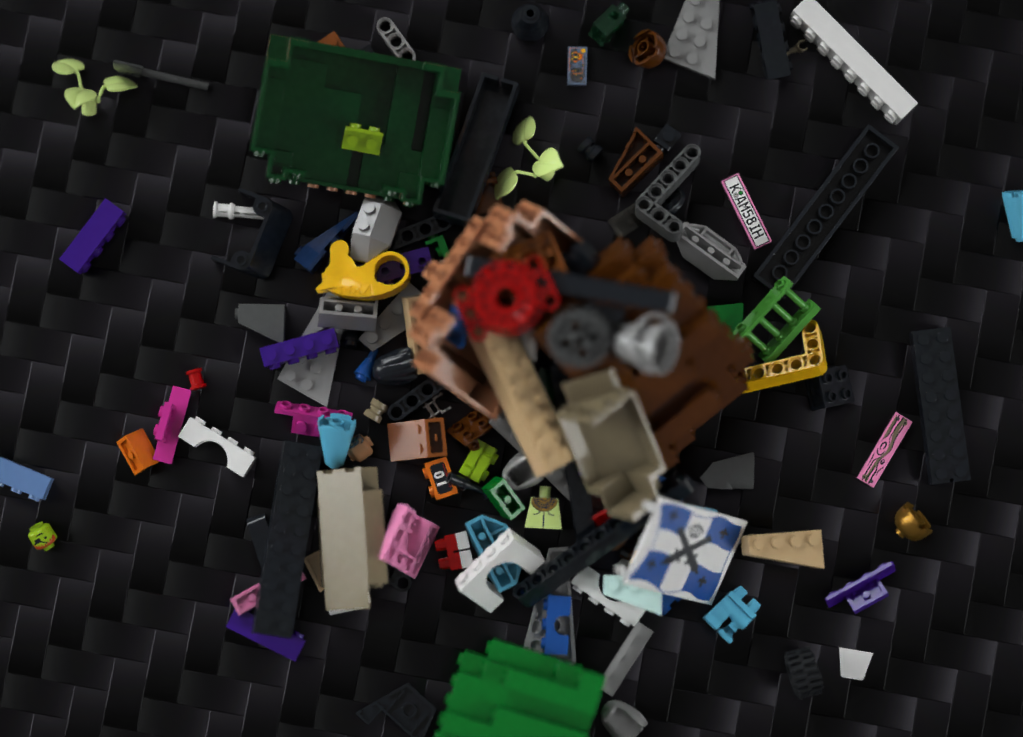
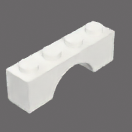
M197 416L195 419L190 417L178 437L194 447H198L205 442L220 444L227 454V468L245 478L257 459L253 456L255 452L247 447L244 449L238 447L237 444L239 442L231 437H228V439L222 437V432L217 428L212 427L210 429L206 427V422Z
M589 566L574 576L571 581L574 584L572 586L574 590L580 594L584 591L590 595L588 599L596 605L600 602L605 606L604 611L611 616L614 614L620 616L621 619L619 621L627 627L630 625L635 627L646 611L623 601H612L606 598L599 588L600 574Z

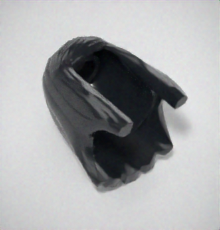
M398 348L380 356L374 362L372 369L375 380L383 385L397 386L406 385L419 379L416 367L412 364L414 359L412 358L411 348Z

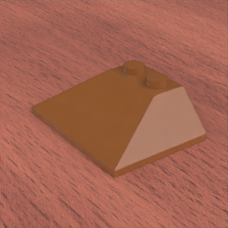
M547 231L504 250L502 253L500 252L489 257L497 260H514L525 264V260L529 256L539 255L544 260L547 269L568 272L551 231ZM535 258L529 261L530 266L539 267L540 265L539 261ZM504 288L499 292L498 300L504 307H512L516 303L517 297L512 289ZM548 295V296L546 297L545 301H548V300H550V299H552V298H554V297L551 296V295Z

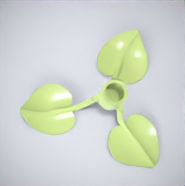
M62 59L52 63V70L58 74H76L79 87L66 89L64 96L74 110L81 106V113L86 116L97 114V103H101V96L105 89L110 92H121L138 88L137 84L128 78L112 76L104 79L103 83L105 85H102L97 96L95 91L83 89L79 72L84 70L82 62L76 59Z
M528 116L517 125L512 134V141L516 145L523 143L538 161L532 166L533 173L521 170L514 171L512 167L504 169L497 177L498 184L494 185V195L497 200L509 194L515 188L518 181L517 174L528 175L534 178L540 177L544 181H550L555 171L564 167L556 149L549 148L539 157L527 144V140L534 136L536 130L535 120L531 116Z

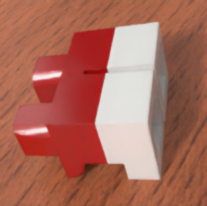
M467 531L447 535L443 539L434 542L436 552L447 550L448 557L438 559L440 569L456 570L468 568L473 562L471 550L453 552L470 548Z

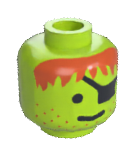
M41 521L29 529L28 538L36 550L44 549V551H47L55 546L54 542L57 539V535L49 523Z

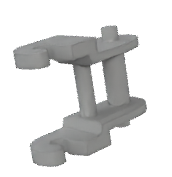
M442 392L434 396L432 402L425 403L423 409L426 408L431 415L429 418H436V415L440 412L444 414L452 408L449 406L442 411L436 404L435 399L442 396ZM431 404H434L438 410L436 413L431 409Z

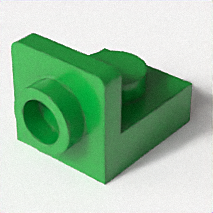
M436 234L429 237L428 241L425 242L426 247L438 243V246L435 247L439 258L443 256L445 260L450 252L443 235L439 236Z

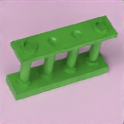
M785 276L775 283L771 291L744 321L736 326L733 332L734 335L739 333L742 337L746 336L760 349L761 352L758 356L765 363L775 361L821 310L811 299L804 302L793 292L790 287L794 283ZM784 294L800 307L793 316L777 303ZM771 308L786 321L781 330H778L764 318ZM758 323L774 336L767 345L751 332Z

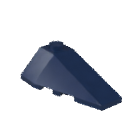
M355 212L308 242L304 247L300 246L294 253L296 256L294 260L314 275L330 255L331 245L345 237L356 223L359 213Z

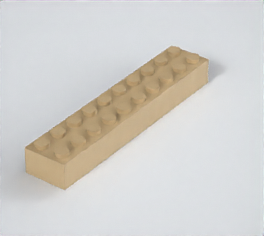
M468 293L459 295V299L466 301ZM454 298L451 299L452 306L458 309ZM468 308L466 311L467 317L474 319L476 311L473 308ZM480 326L475 327V335L483 337L484 329ZM498 328L499 331L510 332L509 329ZM467 330L469 341L536 478L546 475L574 460L555 416L556 412L518 334L503 336L489 331L487 338L482 341H475Z

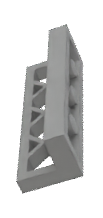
M637 622L604 672L606 679L602 691L613 697L654 631Z

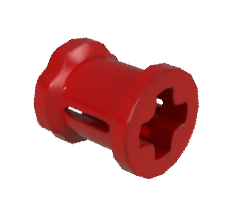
M202 368L185 372L190 380V391L207 386L202 377Z

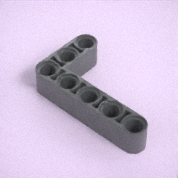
M695 144L687 145L636 200V217L670 242H677L681 239L683 224L661 205L699 165L701 149ZM655 218H662L663 220L658 221ZM670 229H677L678 231L672 232Z

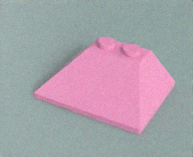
M397 504L391 513L379 558L411 578L416 579L440 527L415 514L416 511L409 506Z

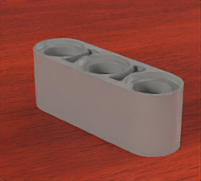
M387 17L380 18L377 22L378 33L394 56L403 58L405 54H410L413 56L412 60H416L415 52L393 21ZM387 23L391 27L388 31H382L380 29L381 26ZM394 39L402 41L398 47L392 46L391 43Z

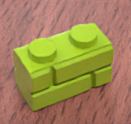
M478 439L480 448L477 451H470L459 473L468 476L479 484L480 481L484 482L490 473L487 471L489 465H494L499 455L496 454L497 449Z

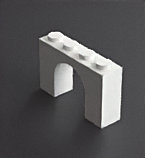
M508 528L467 569L458 575L455 582L461 593L491 613L504 601L501 592L499 593L496 587L486 580L492 568L501 563L512 562L532 574L545 560L539 549Z

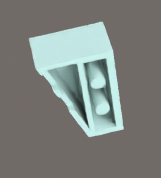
M603 575V595L662 615V593L622 583L624 577L620 575Z

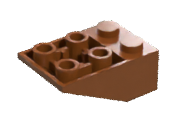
M444 417L387 424L391 462L448 457Z

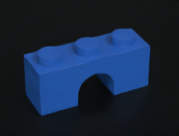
M548 595V599H544L543 610H547V617L542 620V630H546L545 637H541V649H545L544 654L568 655L569 635L558 633L554 628V622L560 616H570L571 596Z

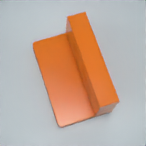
M143 428L125 435L116 442L134 475L159 463V461L153 460L155 449Z

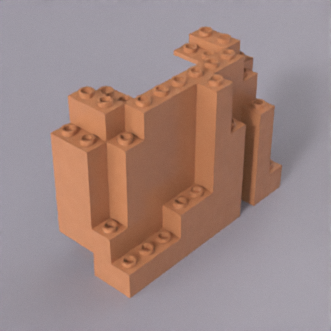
M525 200L516 207L515 212L496 204L489 211L488 217L485 220L475 216L468 223V227L462 236L458 238L452 251L447 254L443 264L432 260L426 266L422 276L430 283L424 288L422 295L413 304L412 310L409 313L417 321L412 325L407 336L422 348L412 364L449 389L451 393L471 408L493 420L497 419L503 408L468 336L464 348L460 349L446 339L448 331L456 321V318L448 314L452 306L450 300L454 298V291L461 286L471 288L475 279L474 277L463 275L466 255L489 258L547 231H551L560 253L562 251H569V248L575 242L581 243L583 241L544 209ZM460 290L458 292V296L466 293L467 291ZM543 308L542 315L548 310ZM538 342L537 352H538V350H539L540 347H541V345H540L539 342Z

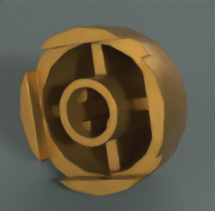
M907 502L895 515L897 527L895 530L901 538L906 537L911 541L921 540L933 532L929 529L931 525L919 510L916 512L912 509L914 507L913 504Z

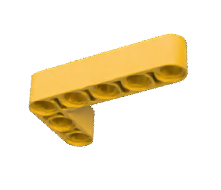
M811 320L802 330L805 354L744 368L746 371L745 375L748 378V389L743 393L818 377L826 373L825 348L818 323L815 320Z

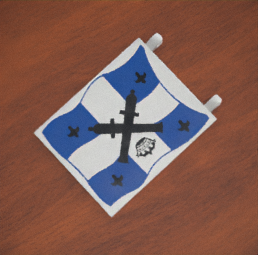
M660 496L657 503L644 500L642 507L652 512L629 568L617 564L614 572L624 577L622 583L712 605L748 521Z

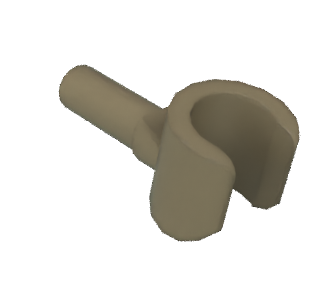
M805 40L798 41L795 47L789 49L787 55L795 52H805L808 47L805 49L799 47V44L804 43Z

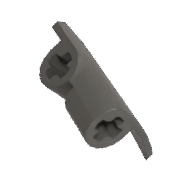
M754 452L713 462L700 479L707 488L753 489Z

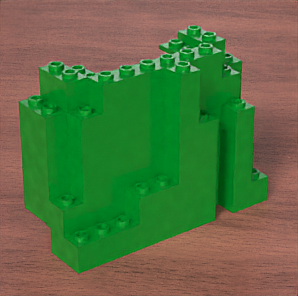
M493 637L492 641L488 640L485 653H488V655L467 648L464 652H460L457 665H460L457 674L453 673L450 685L454 687L452 693H447L444 704L448 706L446 712H441L438 725H441L440 731L436 730L434 737H588L606 675L584 668L581 663L552 654H544V652Z

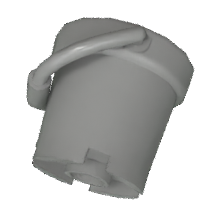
M649 313L641 320H638L637 324L626 322L621 325L620 328L624 329L622 334H616L614 343L615 354L621 357L620 361L637 365L648 375L651 373L665 375L672 369L678 357L680 347L679 334L676 324L660 313ZM652 317L666 322L656 325L645 324Z

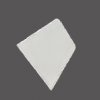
M839 647L841 676L863 680L873 653Z

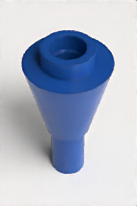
M378 349L374 352L370 351L368 357L353 372L357 380L364 383L371 381L374 360L379 352Z

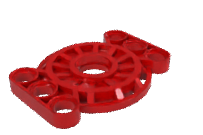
M539 255L529 256L525 260V264L514 260L493 262L476 275L471 288L461 286L453 294L471 338L475 341H482L487 338L489 331L503 336L523 333L538 321L543 308L554 310L560 304V296L544 260ZM532 258L539 261L540 265L536 270L529 266V261ZM504 263H511L517 266L515 268L505 267ZM499 264V268L491 272L488 270L490 267ZM484 273L485 276L481 279L480 283H477L479 277ZM539 277L547 279L548 284L545 288L538 286L537 280ZM504 288H510L516 294V303L512 307H504L498 300L499 292ZM460 290L467 291L468 298L466 301L459 299L458 292ZM548 295L555 298L556 303L554 306L546 304L545 299ZM468 308H473L476 311L474 319L467 317L466 311ZM534 312L538 313L530 323L528 320L533 316ZM522 324L527 326L522 330L515 331V328L521 326ZM480 326L484 329L483 337L475 335V327ZM498 328L509 329L510 332L499 331Z

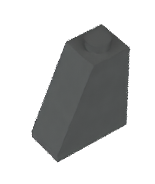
M238 304V308H235V320H238L240 325L278 343L285 341V305Z

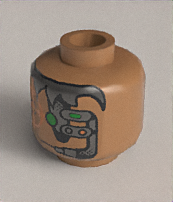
M357 434L352 438L347 454L353 462L355 460L362 462L373 453L371 446L374 444L368 436L363 437V435Z

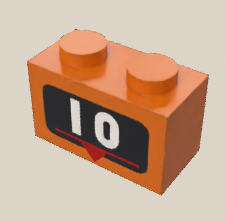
M446 456L424 463L425 468L422 470L425 479H429L431 486L428 487L431 498L435 497L436 500L458 494L457 487L446 482L448 473L452 472Z

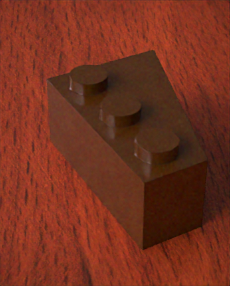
M635 127L622 156L619 158L608 179L610 185L623 198L664 159L663 152L637 127Z

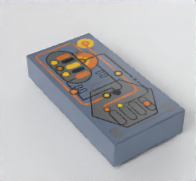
M568 47L567 85L569 86L587 85V47Z

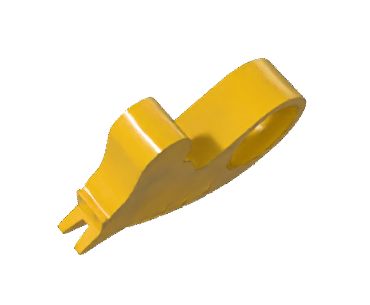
M338 240L330 247V263L325 271L321 273L323 282L316 288L318 294L330 292L336 296L351 300H382L403 291L410 282L411 271L405 257L392 251L384 252L364 265L357 267L350 257L348 244L344 240ZM387 261H397L405 267L404 277L393 285H386L376 281L378 268Z

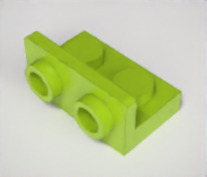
M350 123V126L345 125L341 148L379 155L384 133L380 132L381 128L369 126V130L362 129L361 124Z

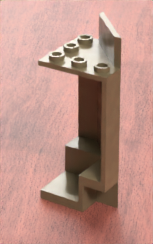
M613 367L561 383L569 404L562 406L555 416L588 493L601 496L609 516L635 522L647 512L646 508L642 507L644 500L657 503L659 498L657 490L662 487L658 476L667 470L635 390L621 387Z
M377 467L317 471V525L321 587L325 591L326 611L370 608L369 588H383V584L388 583L387 562L379 558L385 538L382 489H379Z

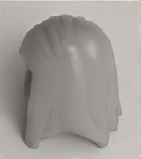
M520 452L509 460L502 473V478L516 491L532 487L545 478L544 476L536 478L526 455H522Z
M619 700L608 701L603 705L600 712L601 721L612 737H636L643 730V727L648 724L639 711Z

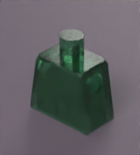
M623 2L618 7L612 4L593 23L588 35L603 47L624 24L626 14L630 11L629 7Z

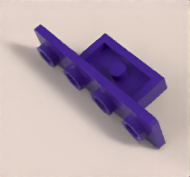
M892 561L883 563L878 569L863 574L855 582H848L844 588L830 592L825 598L828 608L846 599L853 612L857 614L888 597L889 594L880 580L896 571L894 563Z

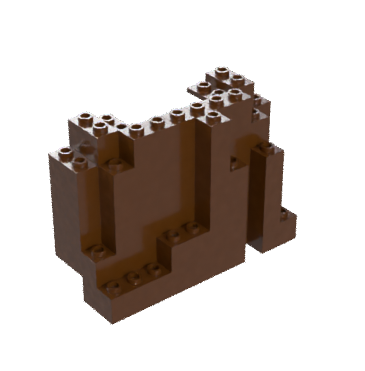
M620 236L600 253L601 258L596 266L583 275L678 292L675 313L561 293L559 295V306L554 310L546 311L533 325V337L550 354L553 348L547 347L548 343L551 342L547 340V335L550 334L548 333V327H553L551 320L557 321L556 314L563 316V309L570 313L571 307L578 311V307L581 306L582 311H584L586 301L626 308L624 323L631 322L637 324L638 320H641L649 313H660L676 324L679 334L680 347L675 365L665 375L654 373L648 375L637 365L620 361L621 357L615 354L614 347L606 349L608 352L607 356L601 355L603 358L602 362L596 360V367L592 366L591 363L588 364V370H586L584 365H581L580 371H578L577 365L570 369L569 363L562 366V359L557 361L573 380L613 367L621 387L635 390L668 470L679 461L678 453L696 439L694 431L748 389V378L745 375L746 371L744 368L754 361V350L751 347L752 343L746 336L742 337L739 333L733 335L730 327L725 322L721 323L718 320L719 315L713 308L709 310L705 305L707 303L700 294L696 295L693 292L694 287L688 280L684 281L680 277V271L675 266L672 267L671 263L667 260L666 247L659 238L656 240L653 236H650L635 249L628 239L625 241ZM552 298L550 299V306H554L556 300ZM653 317L645 322L648 325L666 323L659 318ZM573 322L571 326L573 328H579L581 324L578 322ZM579 337V338H576V343H575V345L573 346V348H572L569 352H573V351H574L575 346H576L578 340L580 339V337ZM564 338L560 342L562 344H569L571 341ZM581 348L578 350V352L580 354H586L588 350L585 348ZM557 354L551 355L554 360Z

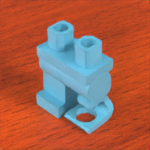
M742 586L729 591L702 617L714 630H717L716 632L728 644H731L733 641V633L738 629L743 630L754 619L755 613L761 606L754 598L747 605L741 600L748 593ZM728 617L731 619L730 624L719 628Z

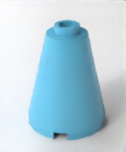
M1023 190L1002 192L1011 237L1016 238V242H1023Z
M330 413V417H325L324 414L318 418L317 422L324 461L329 468L338 469L345 463L356 428V420L352 421L351 416L342 413Z

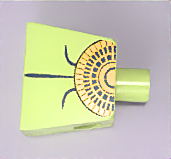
M539 486V497H531L525 528L562 529L558 498H550L551 486Z

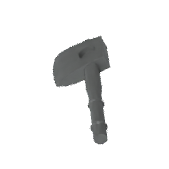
M120 60L113 61L114 70L121 74L139 78L145 76L208 90L209 83L200 80L197 81L180 77L179 75L175 76L145 69L142 65Z

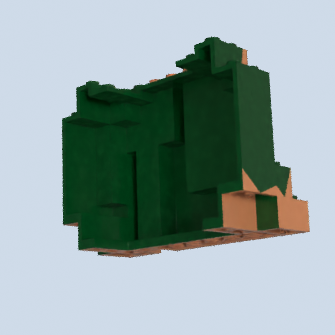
M270 34L251 150L254 151V155L265 157L266 153L269 154L266 177L269 178L270 182L281 183V180L288 179L290 184L300 185V182L308 183L307 187L318 189L319 185L327 186L326 190L338 192V189H344L346 194L357 195V192L365 193L364 197L374 199L378 195L383 196L385 201L394 202L395 199L403 201L405 206L416 207V204L421 205L425 182L427 186L439 188V184L444 185L460 98L458 87L462 69ZM350 123L361 124V128L369 130V126L381 128L380 132H383L384 135L380 154L373 155L342 149L345 125L350 126Z

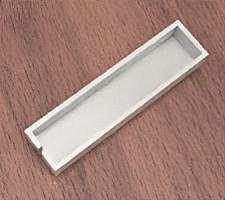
M803 0L792 11L789 17L791 19L790 23L796 29L800 28L805 33L804 37L810 43L814 42L818 46L817 50L823 56L827 55L831 59L830 63L837 70L841 69L845 73L844 77L850 83L854 82L858 86L857 90L864 97L867 95L872 100L871 104L877 110L881 109L885 113L884 117L891 124L894 122L897 125L918 104L816 0Z

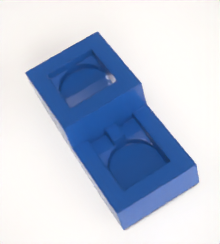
M451 306L448 314L456 318V321L448 331L446 339L458 349L464 348L467 328L459 310Z

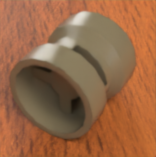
M372 398L370 402L371 408L366 409L363 414L380 424L382 420L381 414L386 413L389 407Z

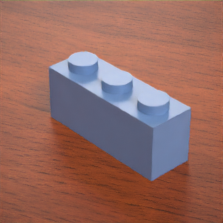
M0 457L1 487H4L6 484L11 487V491L18 494L25 492L29 494L28 498L37 502L40 499L46 500L54 478Z

